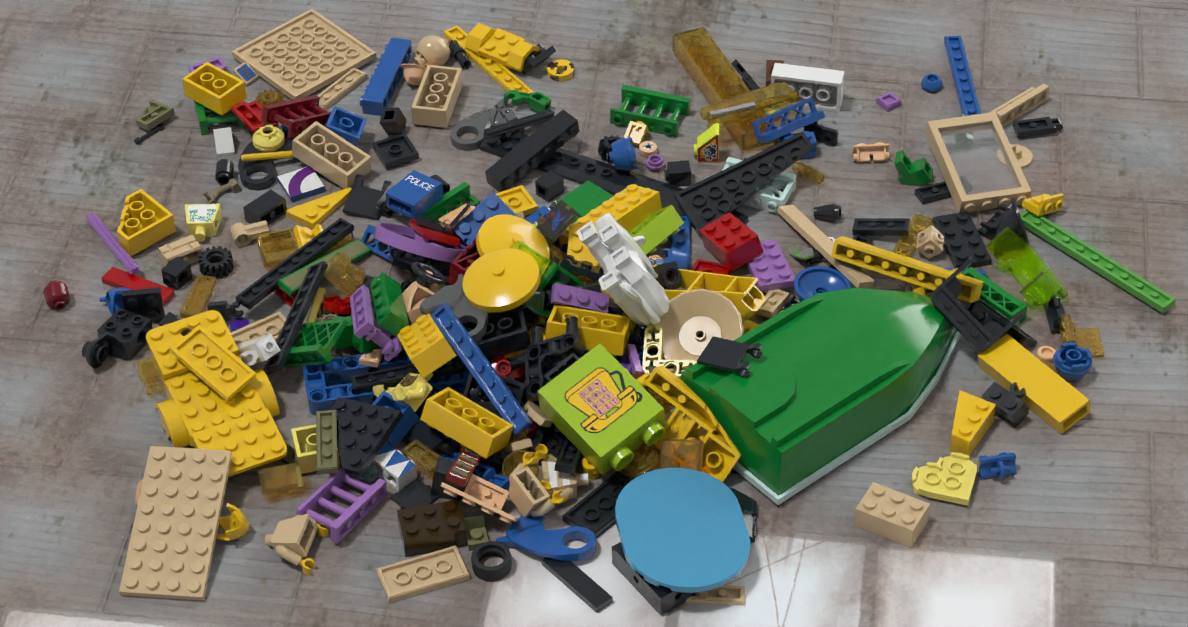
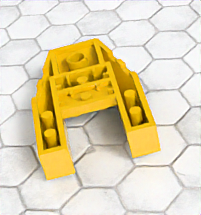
M655 367L644 384L676 408L663 426L665 428L663 437L652 446H647L643 443L635 451L659 469H692L709 474L724 482L742 454L705 402L666 367Z

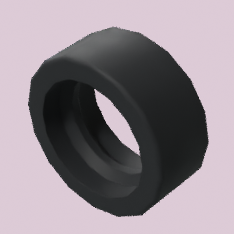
M488 541L476 546L471 556L474 574L485 581H497L506 577L511 571L512 566L509 548L497 541ZM487 556H498L504 560L497 566H485L480 563V560Z

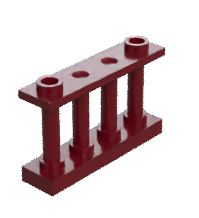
M312 95L263 106L261 123L268 125L279 122L289 128L287 137L295 138L316 121L326 126L331 112L319 107L320 97Z

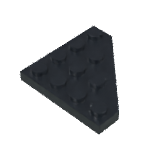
M338 397L330 410H336L337 448L345 473L362 477L404 415L400 410Z

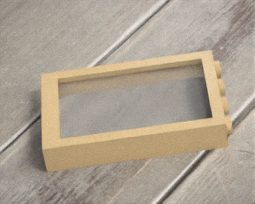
M996 112L927 122L926 138L958 213L998 208L1000 204L1009 206L1011 204V196L1014 197L1016 205H1022L1024 199L1030 198L1031 189Z

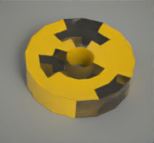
M554 60L547 66V76L558 82L570 80L574 76V65L568 60Z

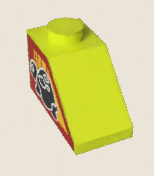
M715 123L697 137V144H694V155H697V162H719V123Z

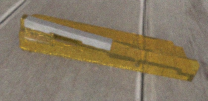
M777 82L702 107L701 118L708 121V129L715 123H719V128L798 102L799 91H793L786 82ZM738 113V115L727 117V115Z

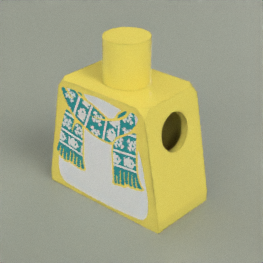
M185 204L189 236L193 235L198 242L204 241L206 237H214L222 220L220 204Z

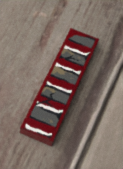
M464 447L448 471L445 479L458 486L465 487L483 457L477 455L476 452L468 447Z

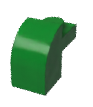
M903 150L896 152L894 165L899 171L898 180L901 183L909 186H921L932 182L933 169L925 158L911 162Z

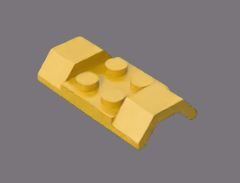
M480 23L470 31L465 44L466 50L519 72L523 70L525 59L533 50L537 52L540 50V47L526 42L524 38Z

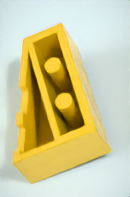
M959 390L950 452L963 453L970 457L994 422L996 404Z

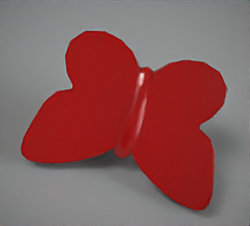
M505 356L491 359L492 367L499 374L512 379H518L525 374V366L512 369L510 362L506 360Z

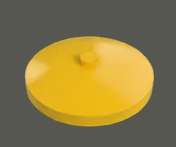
M505 214L490 217L482 224L477 233L476 246L480 257L499 249L522 250L536 260L540 274L549 262L550 251L546 239L534 225L520 217Z
M499 249L475 260L465 272L462 286L465 296L472 306L486 312H502L516 308L529 300L540 284L541 275L536 260L530 254L518 249Z

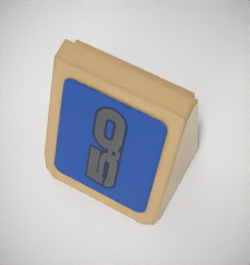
M243 62L233 70L234 76L245 81L246 86L259 78V75L246 62Z

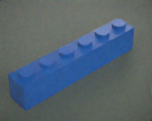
M391 37L389 44H386L385 52L381 54L380 62L375 67V73L371 75L370 83L365 88V94L360 98L363 114L381 116L383 108L388 107L403 74V69L400 68V65L408 64L412 55L411 40Z

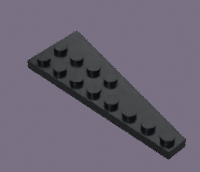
M801 132L675 193V199L699 237H701L700 229L717 220L722 215L729 212L732 213L809 152L812 149V144L805 133Z

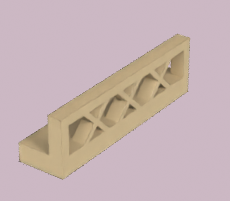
M1042 84L1037 88L1031 87L991 112H996L1002 127H1005L1048 100L1049 86Z

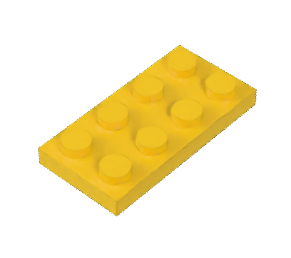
M201 325L194 328L170 349L177 359L227 402L256 377V373Z

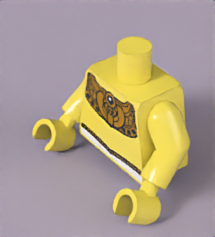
M409 373L396 387H388L387 390L384 389V385L374 386V395L379 397L385 391L392 395L394 401L402 400L409 404L416 412L433 388L428 383L433 373L424 378L420 373Z

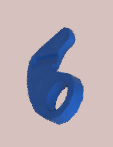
M546 514L537 517L532 515L524 517L521 515L518 518L519 520L514 522L507 530L506 536L496 539L497 542L503 543L506 546H518L525 551L542 557L564 561L586 560L594 554L597 548L595 534L588 528L573 526L545 530L543 521ZM572 539H581L587 543L585 546L577 549L564 545L565 542Z

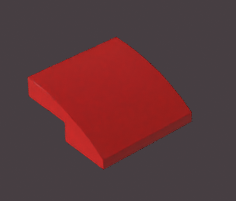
M257 100L248 104L243 101L231 107L230 110L252 132L255 133L260 127L266 126L261 123L263 106ZM279 122L268 125L277 127Z

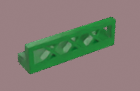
M463 182L444 194L441 200L422 215L438 220L450 211L462 206L466 201H472L471 207H476L480 204V201L470 195V185Z
M972 267L962 272V275L984 281L979 297L981 300L1010 320L1015 319L1021 312L1024 316L1018 322L1021 323L1026 320L1028 305Z

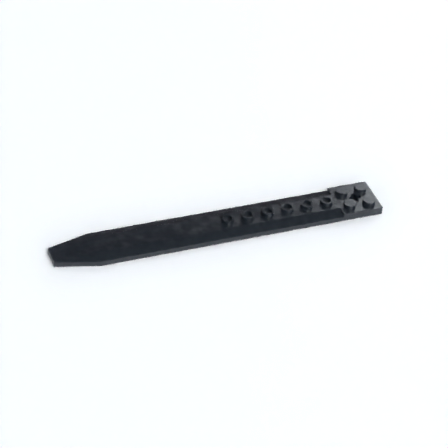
M513 131L494 138H486L480 144V151L502 158L529 137V135ZM562 148L557 149L549 158H546L534 168L546 173L553 171L563 179L581 185L586 181H590L614 196L631 184L650 188L651 190L659 191L662 209L673 205L679 216H686L674 196L675 193L683 190L682 188L634 172L616 170L613 165ZM737 210L731 213L742 223L746 224L748 222V217Z

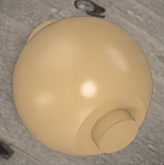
M428 35L418 42L416 57L413 60L415 64L424 67L428 65L444 66L450 56V44L444 37Z

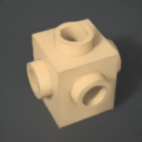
M931 225L918 233L916 249L920 254L930 259L943 251L944 235Z

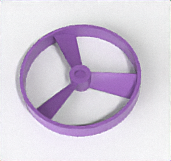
M379 222L374 234V238L392 247L445 262H452L461 252L463 253L466 250V246L460 244L462 250L451 249V245L425 239L413 228L398 224Z

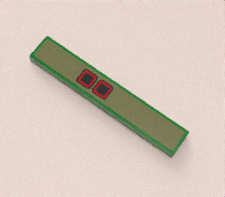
M358 238L285 276L278 281V285L288 295L292 296L299 292L310 266L325 261L328 267L323 276L324 279L369 255L371 249Z

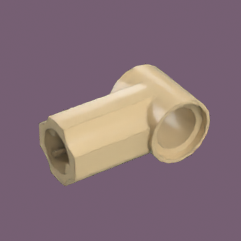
M266 220L249 225L240 222L230 228L235 244L239 247L247 246L251 240L270 235Z

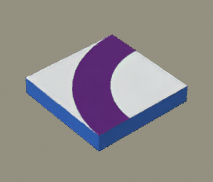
M310 166L277 176L279 184L291 202L325 191V186Z

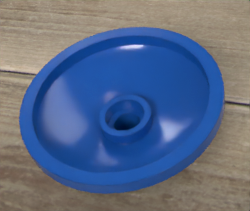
M823 266L806 268L800 271L794 280V291L802 301L817 293L851 288L849 280L842 273Z

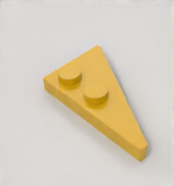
M348 187L287 209L286 217L313 229L317 223L323 222L347 200L352 188Z

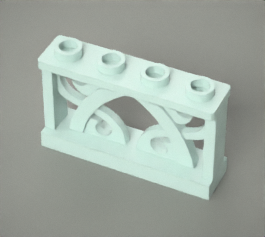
M728 157L722 170L743 160ZM783 171L763 187L764 189L758 191L742 205L778 214V206H785L791 193L796 189L797 174Z

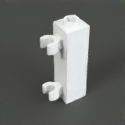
M271 334L237 346L239 355L247 366L266 361L281 351Z

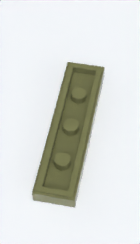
M336 410L316 411L317 475L338 473Z

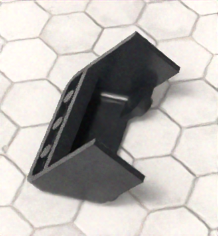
M970 257L932 292L931 302L974 349L985 351L1013 327L1024 314L1021 312L1004 329L997 322H988L983 327L956 299L962 293V284L956 277L972 263L973 259Z

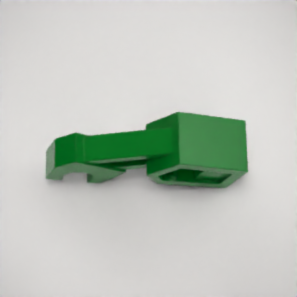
M509 90L504 94V100L512 99V105L526 102L529 104V108L538 113L549 110L551 107L552 99L541 92L526 93Z

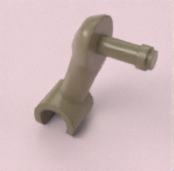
M230 179L228 184L215 188L209 195L204 191L205 202L207 204L214 202L221 193L229 189L233 192H239L241 185L236 179Z

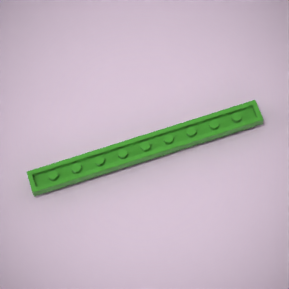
M1025 210L1020 214L1025 228L1159 312L1164 313L1175 305L1176 299L1045 217L1037 216L1029 210Z

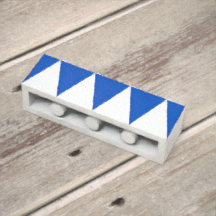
M387 441L373 461L375 463H371L368 467L377 474V464L379 467L378 476L397 491L417 478L415 462L407 459L399 450L390 446Z

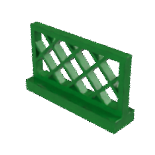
M345 319L302 324L301 332L298 333L283 368L329 364L333 359L329 352L348 322Z

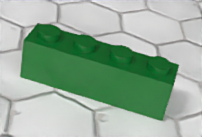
M382 272L372 280L370 285L378 326L397 337L400 330L409 324L400 283Z

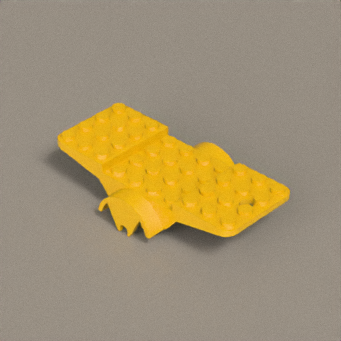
M206 311L148 331L146 334L147 344L164 382L168 400L156 403L154 407L158 410L163 431L166 432L167 439L171 438L173 447L183 448L190 445L194 446L195 449L231 451L232 459L228 477L286 456V444L272 418L280 414L278 402L272 385L263 369L255 370L256 377L227 402L171 353L170 349L185 337L181 334L182 331H192L198 325H201L242 361L239 349L222 315L218 311Z

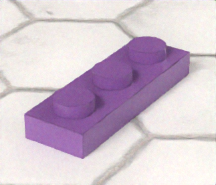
M554 283L552 285L551 304L608 313L609 295Z

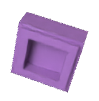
M891 92L878 97L876 103L887 112L901 106V100Z

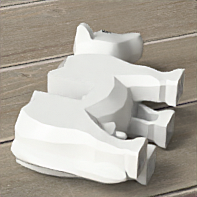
M610 213L601 215L595 222V226L590 221L577 230L581 242L586 244L591 254L603 268L605 275L598 280L602 290L608 292L614 302L636 324L646 327L651 323L653 325L659 324L660 317L668 312L670 301L664 292V288L657 282L656 278L658 275L652 268L649 259L640 248L646 242L645 237H632L624 227L617 223Z

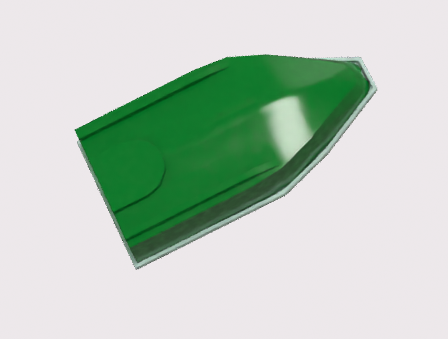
M864 288L817 293L785 309L734 340L749 345L754 343L762 344L760 352L762 351L763 355L760 358H754L747 353L741 363L745 362L750 365V368L747 370L750 371V375L747 378H743L732 371L695 363L682 371L681 380L705 402L742 454L733 469L774 503L779 505L909 421L939 382L961 334L932 304L931 297L919 293ZM675 408L670 410V416L675 410Z

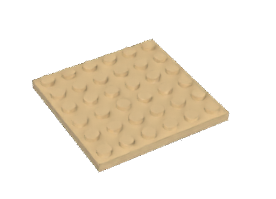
M314 9L302 13L232 51V57L241 63H248L261 78L292 100L307 97L341 78L352 68L357 69L377 58L375 51Z

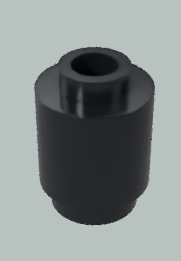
M222 159L216 164L215 179L220 185L228 184L229 180L233 179L234 164L228 159Z

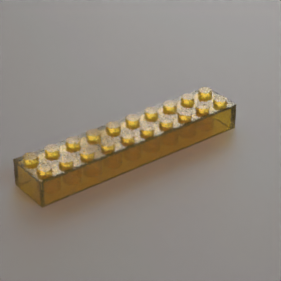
M700 27L672 34L673 53L713 110L755 102L756 108L719 116V119L741 151L775 143V139L767 143H758L752 122L768 115L706 28ZM765 123L758 124L761 134L766 131L768 126Z

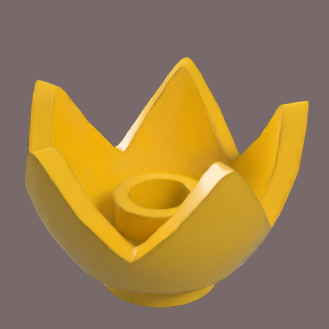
M227 503L226 507L231 515L220 517L219 526L225 533L216 536V539L224 541L235 540L245 536L249 528V522L244 513L236 506Z

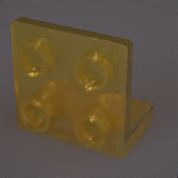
M1070 314L1062 315L1060 325L1062 344L1075 342L1077 346L1083 349L1087 347L1092 354V358H1103L1104 349L1099 328H1075V323L1071 322Z

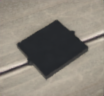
M416 478L392 495L391 500L398 504L400 509L432 504L439 499V496L430 495L431 486L424 484Z

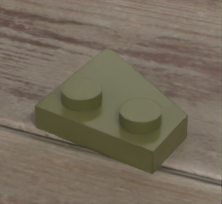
M152 99L149 102L150 107L144 108L142 114L136 119L137 126L149 131L158 124L167 121L175 112L172 107Z

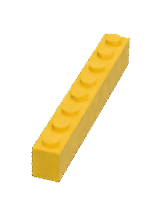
M844 236L835 239L831 253L832 258L933 291L954 273L953 271ZM959 274L956 278L962 284V293L957 298L970 303L979 300L984 281Z

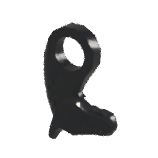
M285 138L284 145L280 149L271 152L292 151V140ZM251 141L243 150L241 156L243 154L268 152L257 150L253 145V141ZM240 156L238 169L240 180L244 187L249 190L259 191L267 189L274 184L276 171L271 159L243 162ZM254 172H265L268 174L262 179H251L248 177Z

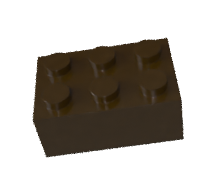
M458 499L397 510L398 527L405 557L431 553L452 546L457 548L467 546L466 528Z

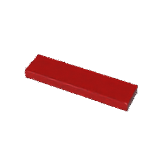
M111 267L101 278L102 283L115 288L124 287L136 290L161 287L164 305L175 295L174 290L136 275H131L115 267Z

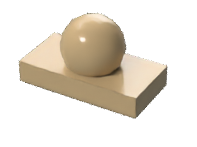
M528 438L509 442L504 448L505 452L511 451L512 461L519 465L520 462L523 463L524 453L529 452L527 447L533 445L531 439Z

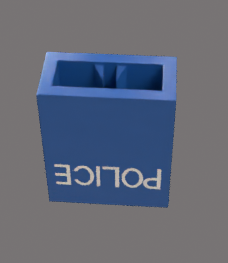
M413 170L385 193L387 207L416 220L443 198L442 182Z

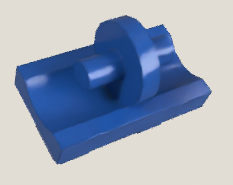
M1003 452L995 456H980L979 477L984 479L998 476L999 479L1005 478V475L1016 474V454Z

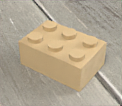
M873 482L855 509L854 526L912 548L929 520L930 503Z

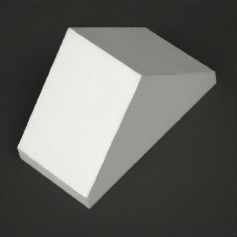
M231 127L213 129L217 157L235 155Z

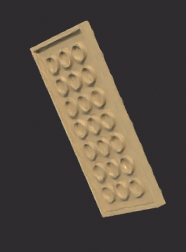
M150 446L119 589L121 596L204 601L232 459L231 451Z

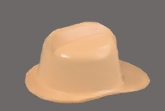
M417 64L400 65L406 82L420 86L427 67Z

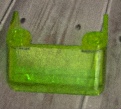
M1006 227L985 246L999 260L997 262L998 266L1003 271L1007 269L1023 288L1020 294L1024 296V300L1031 307L1033 305L1038 307L1048 304L1050 297L1053 295L1062 300L1069 294L1040 255L1010 228Z

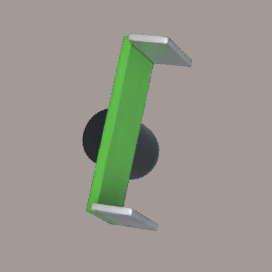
M800 244L788 247L789 255L803 260L807 259L809 264L818 262L823 258L819 251H813L812 248L801 251Z

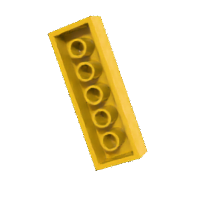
M636 184L628 185L627 188L616 193L615 196L604 201L600 206L591 210L573 224H585L590 221L595 223L601 215L610 213L617 223L630 232L650 214L662 209L659 191L637 186ZM570 226L565 227L564 230L558 233L560 247L563 244H568Z

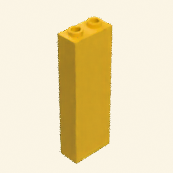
M1008 334L999 338L987 350L981 351L978 355L979 368L1003 388L1010 391V386L1014 382L1018 385V388L1015 390L1016 392L1025 388L1026 395L1021 400L1025 402L1031 411L1059 434L1064 433L1090 413V400Z

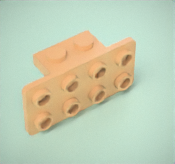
M472 474L464 492L443 482L441 484L444 488V493L455 498L457 495L463 497V502L473 507L477 503L482 506L480 510L494 516V513L501 515L499 519L512 525L513 522L519 520L502 511L509 496V491Z

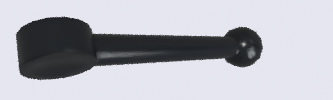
M158 124L157 128L140 138H135L134 142L140 144L143 139L157 131L164 130V125Z

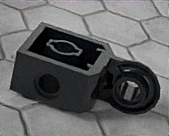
M118 308L97 330L98 339L87 341L84 344L82 356L86 358L88 365L93 369L100 367L108 355L124 360L133 359L147 344L146 334L153 329L152 320Z

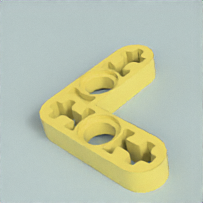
M658 324L648 325L645 329L643 373H649L651 369L650 361H652L654 368L658 366L666 368L675 366L677 370L674 374L681 379L680 366L683 367L682 371L697 362L694 360H662L663 330ZM653 330H657V334L655 335L656 342H653V338L651 335V333H653ZM652 347L659 350L654 356L648 354V350Z

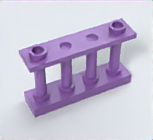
M343 467L338 469V473H335L304 503L298 506L296 514H309L316 522L330 528L331 541L338 544L387 497L386 481L379 478L374 484L369 485L345 473ZM347 483L365 493L357 497L341 488ZM336 495L352 503V505L345 509L329 501V499ZM322 506L341 516L333 521L316 513V511Z

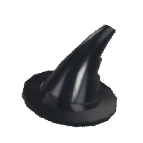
M1013 196L1010 197L1011 204L1007 207L1008 212L1001 219L994 235L992 245L995 257H997L1002 244L1010 238L1015 239L1020 236L1023 238L1026 246L1029 245L1027 234Z

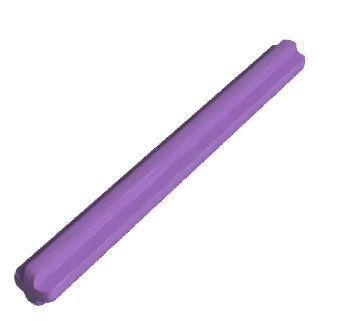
M94 212L87 214L86 217L89 224L131 275L139 273V266Z

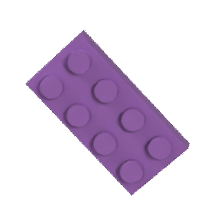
M776 239L760 242L764 253L746 263L752 277L758 279L756 282L757 288L761 292L794 287L795 276Z

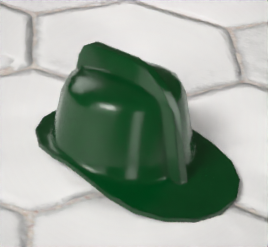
M538 286L533 296L522 305L544 317H549L551 311L544 306L545 295Z

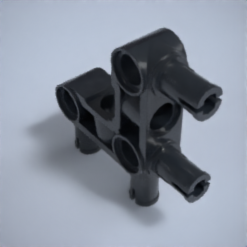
M570 316V319L568 317L565 319V334L547 340L543 338L544 329L542 327L531 328L532 343L524 354L510 357L512 369L525 366L526 387L521 402H539L538 390L549 383L544 376L550 371L551 365L564 360L572 352L577 357L584 353L585 344L581 341V335L578 333L577 317Z

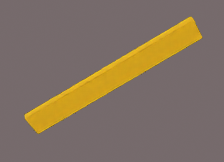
M459 26L443 31V35L448 41L453 40L454 42V40H457L460 47L466 51V56L507 92L509 90H517L519 92L535 93L504 65L466 50L465 44L468 34Z

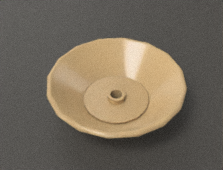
M705 289L686 291L669 300L668 312L660 317L658 324L661 326L664 334L662 356L665 360H694L697 362V359L713 336L734 341L742 336L744 331L741 314L734 303L719 292ZM703 334V337L698 338L697 335Z

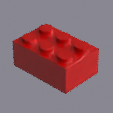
M730 212L699 230L704 247L732 271L764 253L758 235Z

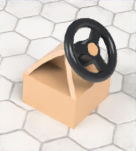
M414 262L411 265L412 270L419 275L417 280L402 293L410 325L414 324L423 315L420 311L421 302L439 291L437 285H444L446 283V278L442 273L420 262Z

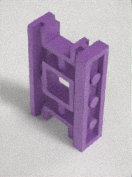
M363 284L350 296L354 335L359 339L365 335L367 341L370 339L382 348L385 360L389 362L400 354L402 350L401 342L398 336L395 337L378 326L372 296L370 295L369 288Z

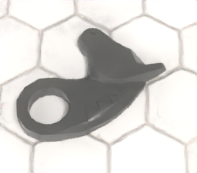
M459 274L458 280L454 285L444 286L438 292L423 300L420 305V311L423 315L429 313L431 315L443 303H447L462 324L467 322L477 324L474 330L468 332L472 339L477 342L486 333L488 314L486 311H482L468 302L462 286L463 275Z

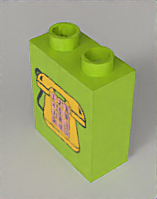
M598 344L538 390L540 410L602 475L612 468L616 471L624 469L633 460L634 450L643 443L647 446L654 445L665 434V428L663 427L665 425L664 408L601 344Z

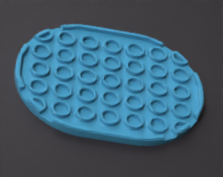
M686 468L657 469L644 473L630 481L617 498L615 520L625 558L630 567L635 572L637 571L647 582L657 587L661 585L671 588V591L703 592L725 585V582L736 578L744 569L750 553L749 533L736 496L729 487L717 478Z

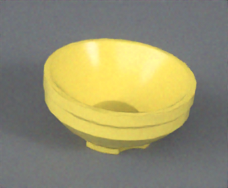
M266 125L260 127L253 134L252 141L257 150L271 152L280 149L284 145L285 136L281 129L273 125Z

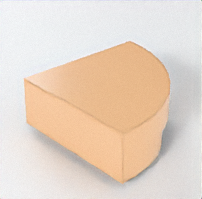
M374 349L371 353L363 354L359 359V365L379 367L383 357L382 349Z

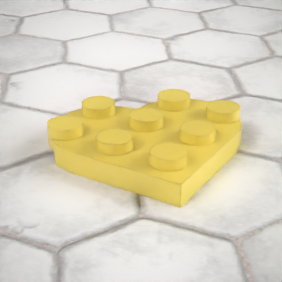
M952 452L950 456L940 457L937 463L928 462L926 466L916 467L912 472L911 484L913 492L916 495L968 506L977 475V465L970 460L968 455Z

